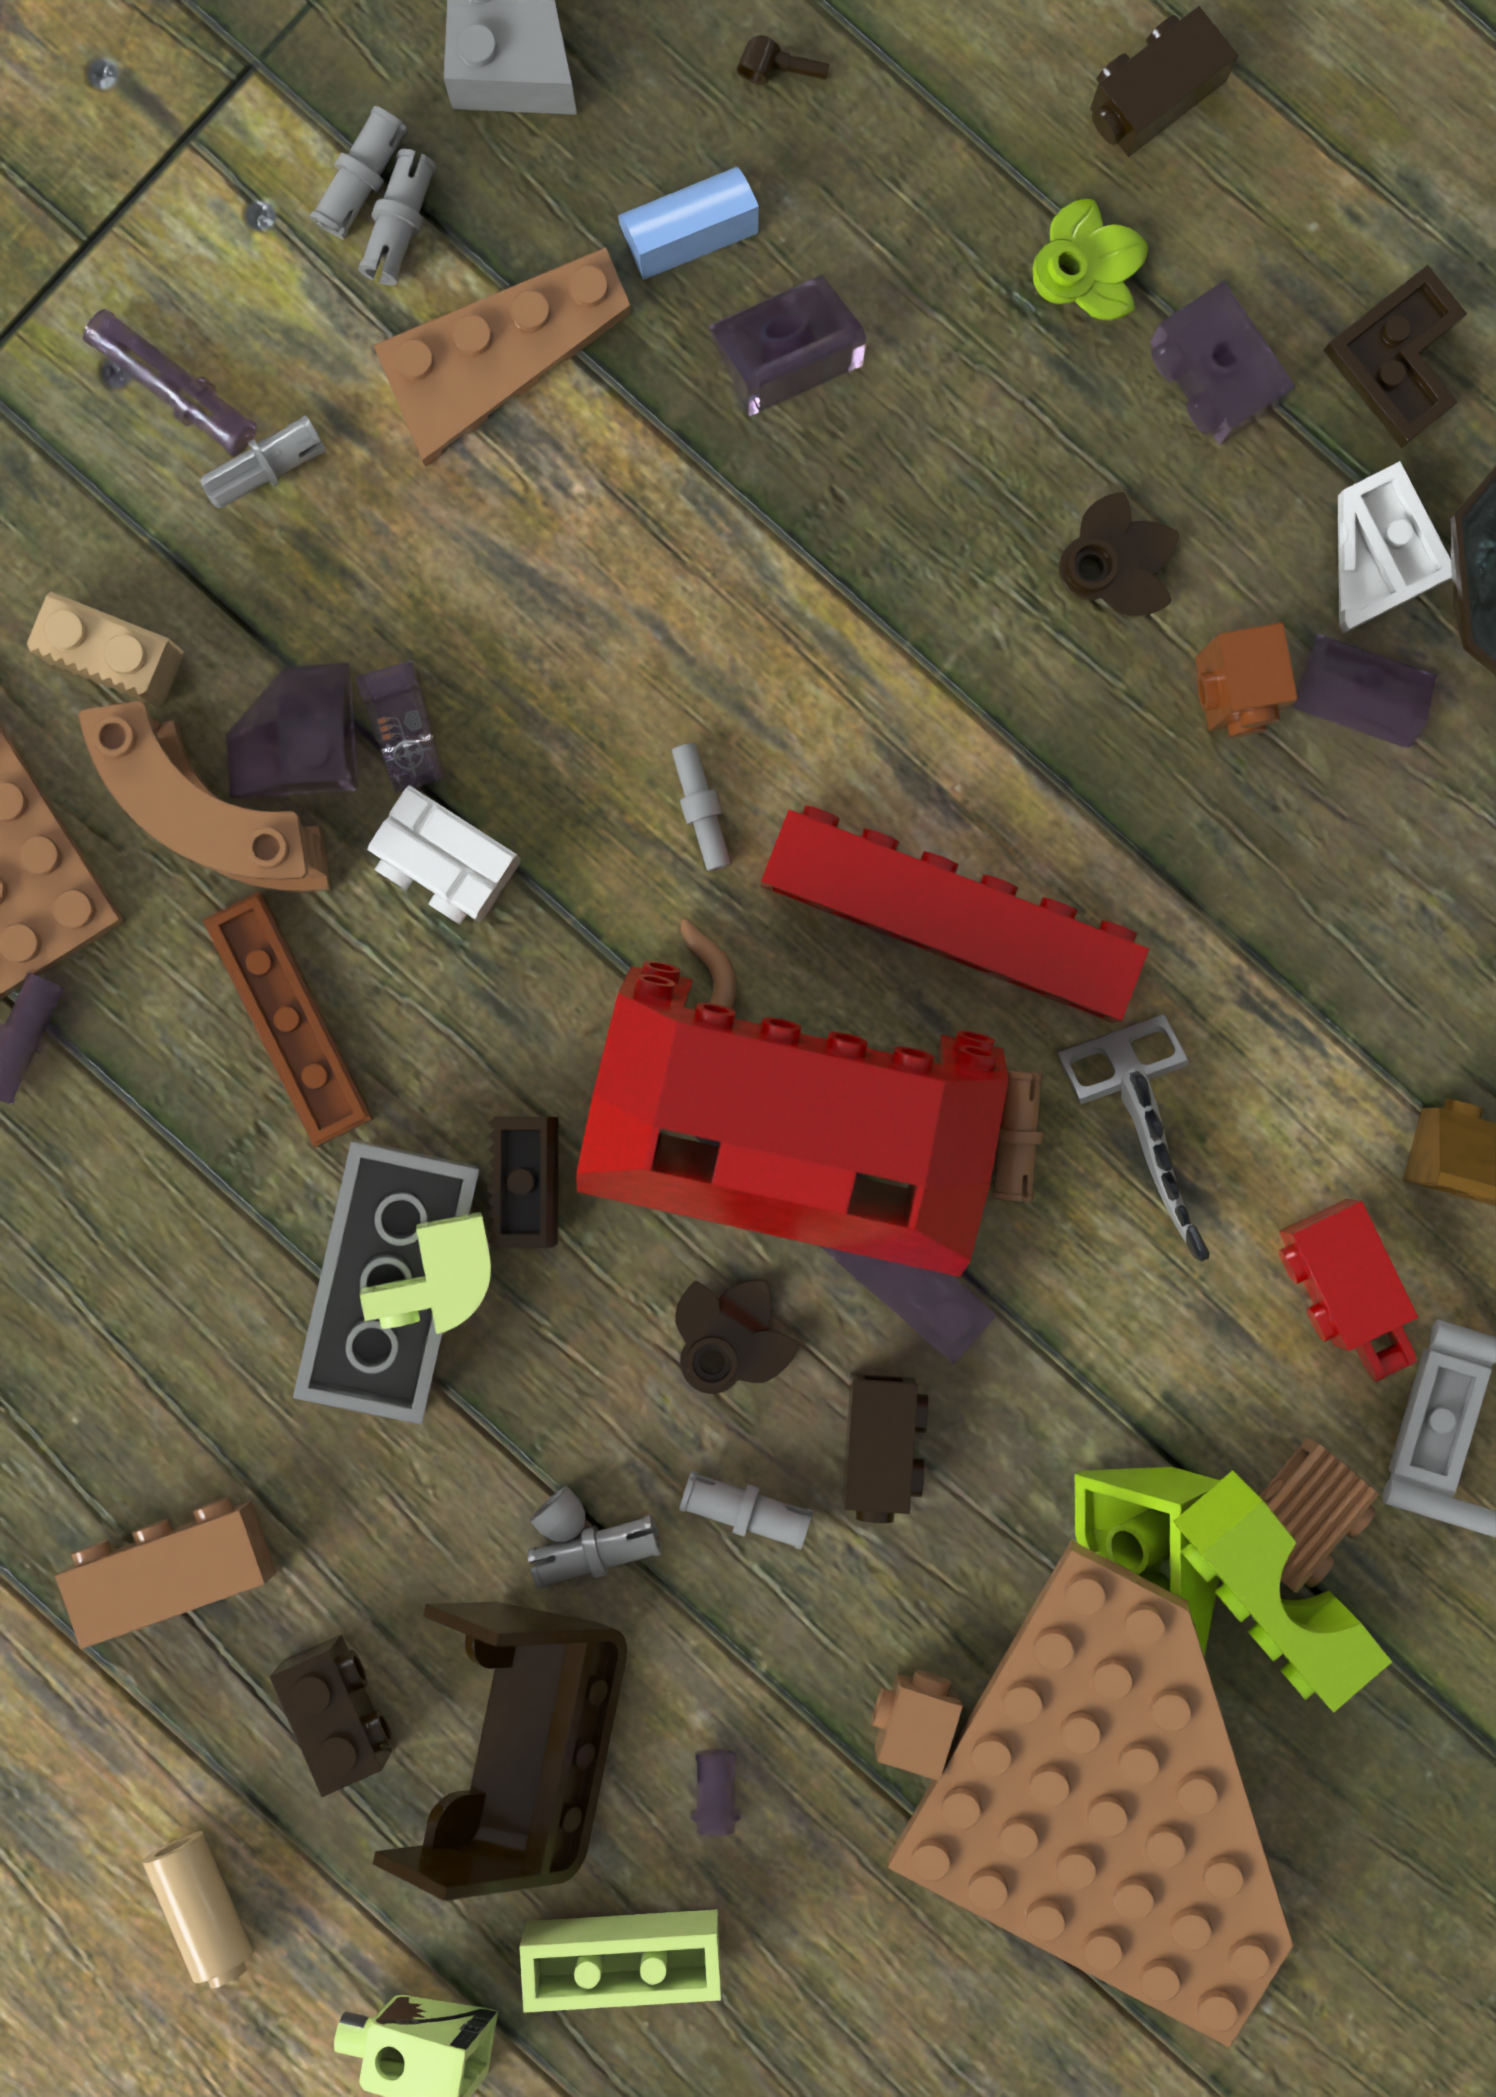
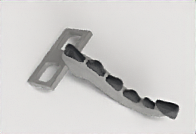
M1162 1014L1057 1052L1058 1058L1080 1104L1121 1090V1100L1134 1121L1150 1173L1173 1223L1186 1242L1192 1256L1200 1262L1208 1260L1210 1252L1197 1227L1192 1225L1174 1175L1162 1120L1149 1080L1189 1066L1188 1059L1166 1016ZM1155 1032L1164 1033L1175 1053L1169 1058L1149 1065L1140 1063L1131 1046L1132 1041ZM1097 1053L1104 1054L1115 1073L1114 1076L1091 1086H1082L1078 1082L1071 1065L1085 1057Z

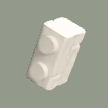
M410 785L405 788L367 849L381 859L374 869L375 871L405 890L409 888L413 880L434 893L428 905L461 925L466 915H469L479 923L484 920L501 890L506 886L521 861V858L516 853Z

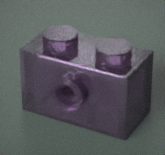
M1222 281L1160 322L1150 341L1153 346L1151 355L1157 369L1167 381L1173 382L1176 380L1189 400L1186 403V407L1193 423L1203 434L1207 435L1211 432L1219 446L1282 405L1295 388V385L1225 281Z

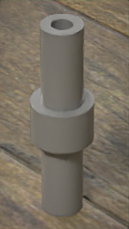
M696 743L678 746L671 751L685 795L684 798L680 799V804L686 824L694 825L707 872L731 865V861L718 817L723 815L716 789L709 790Z

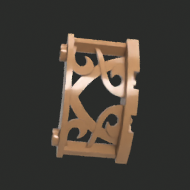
M141 701L80 711L79 721L92 761L104 784L127 814L157 841L179 855L213 871L258 888L302 893L332 891L323 828L320 826L303 827L300 823V817L293 811H257L241 808L220 800L195 770L184 746L179 724L175 721L159 722L149 715L148 707Z

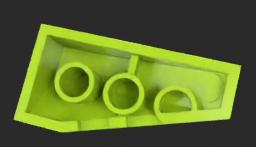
M1174 1467L1082 1470L1075 1473V1535L1077 1543L1187 1600L1205 1658L1216 1598L1214 1591L1217 1590L1219 1577L1216 1575L1207 1583L1185 1558L1181 1551L1190 1542L1173 1521L1220 1480Z

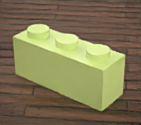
M718 1909L526 1921L520 1943L523 2013L721 2000L722 1973Z

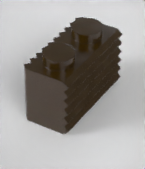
M494 1117L488 1123L494 1129L488 1136L494 1142L488 1149L494 1155L488 1162L494 1168L488 1175L494 1181L488 1188L494 1195L488 1201L494 1208L488 1214L494 1221L488 1227L494 1234L488 1242L494 1248H553L558 1244L559 1117Z

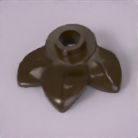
M1119 492L1105 496L1095 501L1087 509L1082 517L1079 538L1072 541L1062 553L1058 567L1060 580L1066 590L1075 597L1084 600L1102 598L1115 612L1121 615L1135 617L1159 612L1166 608L1172 599L1167 588L1155 574L1170 559L1178 543L1179 533L1175 529L1156 522H1131V509L1125 493ZM1085 559L1094 560L1100 567V576L1096 579L1083 577L1079 571V562Z
M761 1279L738 1283L728 1289L719 1299L713 1291L698 1281H694L683 1293L677 1304L675 1323L686 1343L680 1358L681 1371L685 1380L694 1389L703 1393L717 1394L730 1389L738 1380L750 1383H765L776 1377L792 1361L798 1350V1342L785 1334L767 1329L771 1321L772 1302L769 1286L766 1281ZM715 1349L723 1354L725 1363L719 1371L711 1373L701 1367L700 1357L706 1350Z

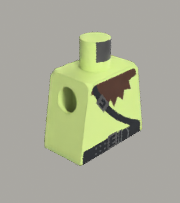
M397 1995L374 2018L344 2012L336 2030L334 2050L337 2053L363 2058L359 2083L365 2091L384 2097H471L489 2072L498 2010L408 1995Z

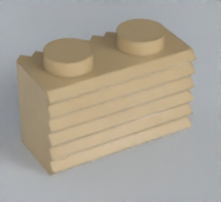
M52 591L46 595L27 641L30 652L49 665H56L60 669H66L74 675L78 674L84 679H91L95 683H101L109 689H115L119 693H126L131 698L136 697L144 703L149 702L154 707L165 703L184 655V651L169 638Z

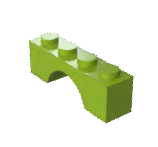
M1233 1470L1173 1521L1190 1542L1181 1553L1207 1583L1216 1575L1220 1578L1223 1584L1214 1591L1240 1622L1249 1615L1254 1619L1256 1624L1247 1632L1273 1662L1283 1654L1288 1662L1279 1670L1305 1700L1313 1693H1316L1334 1713L1392 1663L1391 1659L1362 1623L1329 1590L1301 1600L1280 1598L1282 1571L1297 1542L1266 1503Z

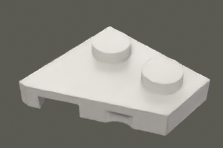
M1400 461L1344 489L1338 495L1339 626L1343 634L1452 579L1451 559Z

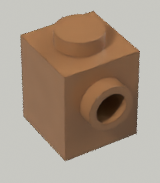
M915 1670L913 1678L897 1673L892 1690L881 1688L871 1721V1726L880 1728L874 1745L877 1762L940 1781L963 1708L958 1692L950 1690L951 1681L931 1672Z

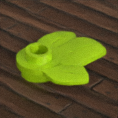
M1093 199L1074 201L1061 209L1054 217L1050 225V242L1041 248L1034 259L1033 281L1035 288L1047 301L1055 304L1076 302L1091 317L1097 319L1113 320L1127 316L1135 310L1133 297L1124 281L1132 277L1144 264L1148 254V243L1140 234L1129 227L1116 224L1103 226L1098 205ZM1059 264H1062L1065 267H1067L1071 271L1072 275L1064 273L1059 267Z

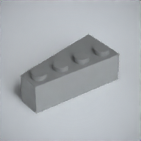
M447 0L444 82L452 109L577 115L555 0Z

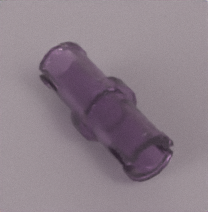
M28 972L24 977L26 979L5 1025L0 1023V1101L11 1105L16 1100L15 1096L35 1052L42 1055L47 1043L41 1039L61 995L66 990V988Z

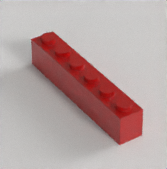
M808 805L804 806L802 814L790 809L788 810L761 879L760 887L1108 1022L1116 1023L1123 1020L1149 952V948L1134 943L1137 937L1136 932L1104 920L1101 921L1098 929L1075 920L1078 910L1053 899L1042 897L1038 906L1015 897L1018 891L1017 886L990 875L983 874L980 883L956 874L959 864L943 856L923 851L919 860L896 850L900 842L881 832L864 828L861 837L837 828L840 818L824 810Z

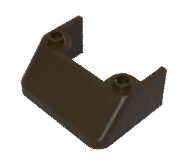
M501 1602L426 1604L423 1617L466 1634L465 1648L469 1659L488 1669L495 1668L470 1790L452 1792L443 1797L434 1806L427 1820L423 1845L375 1851L373 1865L443 1901L561 1884L568 1881L582 1866L589 1847L627 1659V1643L624 1635L620 1631L598 1622Z

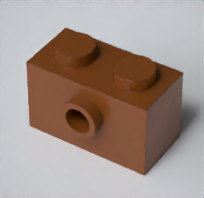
M1283 622L1218 634L1195 657L1198 672V695L1201 707L1206 714L1209 731L1227 728L1229 738L1264 732L1267 730V724L1280 721V713L1298 700Z

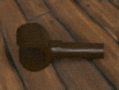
M759 35L748 41L737 66V73L745 80L758 85L767 84L774 68L783 72L788 71L826 80L829 63L790 55V53L781 51L780 46L774 40L767 36Z

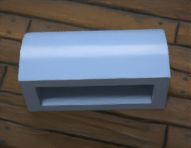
M734 167L619 214L618 219L642 280H645L758 234L759 205L745 176L738 167Z

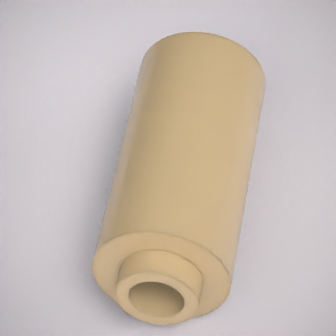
M199 1831L188 1834L152 1852L143 1859L142 1863L193 1982L201 1983L208 1981L210 1988H217L241 1976L247 1970L244 1961L253 1954L254 1950L203 1832Z

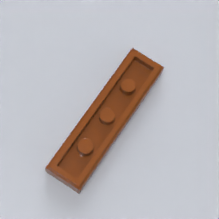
M257 892L202 919L313 1146L319 1147L374 1120L264 894Z

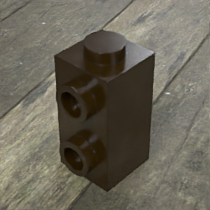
M1200 6L1181 20L1176 15L1168 17L1146 39L1148 46L1131 59L1126 53L1119 55L1100 72L1096 79L1099 84L1090 107L1093 112L1092 119L1094 125L1109 144L1115 145L1118 143L1128 157L1223 85L1235 65L1239 55Z
M850 1373L842 1501L845 1510L856 1511V1520L870 1523L894 1522V1513L910 1514L911 1497H922L924 1459L913 1458L915 1432L926 1433L928 1394H917L918 1384L913 1377Z

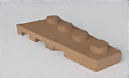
M605 247L374 344L375 351L425 467L443 454L442 450L464 433L469 435L488 421V415L516 394L520 397L539 382V377L563 359L568 361L631 314V305Z

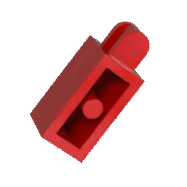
M1345 1199L1279 1231L1286 1246L1279 1250L1280 1259L1291 1280L1296 1285L1301 1282L1304 1283L1313 1302V1305L1306 1308L1312 1326L1323 1342L1331 1340L1334 1346L1347 1351L1356 1349L1367 1373L1374 1382H1378L1399 1370L1417 1363L1415 1352L1402 1325L1419 1317L1362 1201ZM1387 1333L1392 1345L1376 1353L1370 1341Z

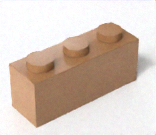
M230 1497L223 1498L193 1510L196 1521L172 1528L169 1518L133 1531L134 1543L112 1550L109 1540H105L71 1553L74 1564L55 1575L80 1650L266 1584L277 1572L252 1501L233 1507Z

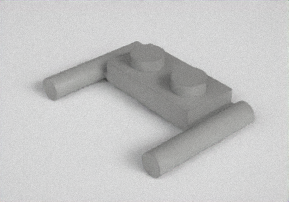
M1437 1319L1431 1328L1429 1348H1424L1388 1467V1470L1392 1473L1384 1487L1382 1502L1496 1538L1495 1510L1453 1498L1492 1371L1491 1367L1493 1363H1496V1337Z

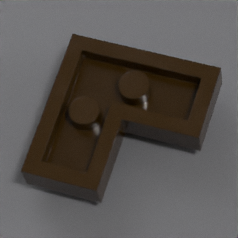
M1428 265L1330 341L1323 350L1401 448L1458 403L1419 355L1467 315Z

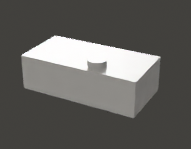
M352 1139L295 1385L294 1399L422 1425L442 1333L436 1334L432 1309L419 1310L420 1321L416 1323L382 1329L379 1319L364 1320L360 1291L361 1288L425 1276L416 1224L469 1214L479 1174L478 1166Z

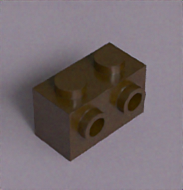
M342 1634L283 1660L270 1675V1680L321 1797L382 1771L392 1753V1733L381 1710H374L365 1689L367 1677L362 1662L354 1650H348Z

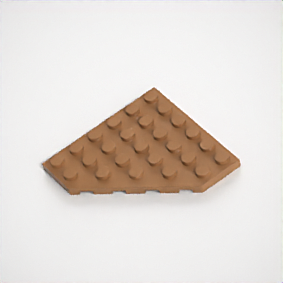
M1071 1540L952 1745L940 1781L932 1780L889 1854L888 1868L1230 2048L1292 1949L1293 1941L1262 1838L1250 1806L1234 1748L1222 1716V1710L1210 1671L1203 1655L1192 1613L1187 1600Z

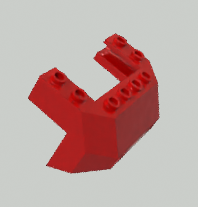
M645 961L642 968L630 967L617 995L593 1091L576 1173L577 1192L960 1277L971 1262L990 1186L1009 1081L1004 1050L994 1046L995 1040L981 1033L964 1030L958 1031L956 1038L941 1034L938 1045L940 1064L933 1063L934 1056L916 1048L899 1046L894 1048V1053L892 1054L867 1048V1040L848 1033L830 1032L827 1039L802 1034V1027L799 1024L781 1018L765 1017L762 1019L761 1024L735 1019L736 1012L718 1004L697 1003L695 1010L685 1008L691 992L693 979L680 977L681 970L678 967L656 961ZM663 1130L719 1141L721 1143L720 1146L670 1136L663 1134ZM858 1172L907 1183L908 1186L904 1188L856 1177V1174Z

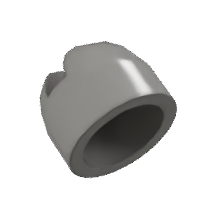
M566 1485L544 1502L532 1515L529 1522L545 1538L555 1542H567L577 1537L585 1525V1510L580 1499Z

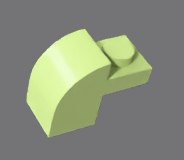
M481 1212L416 1224L425 1276L361 1288L360 1299L364 1320L379 1319L382 1329L394 1328L420 1321L419 1310L431 1308L436 1334L451 1330L467 1320L484 1299L491 1275L490 1254Z

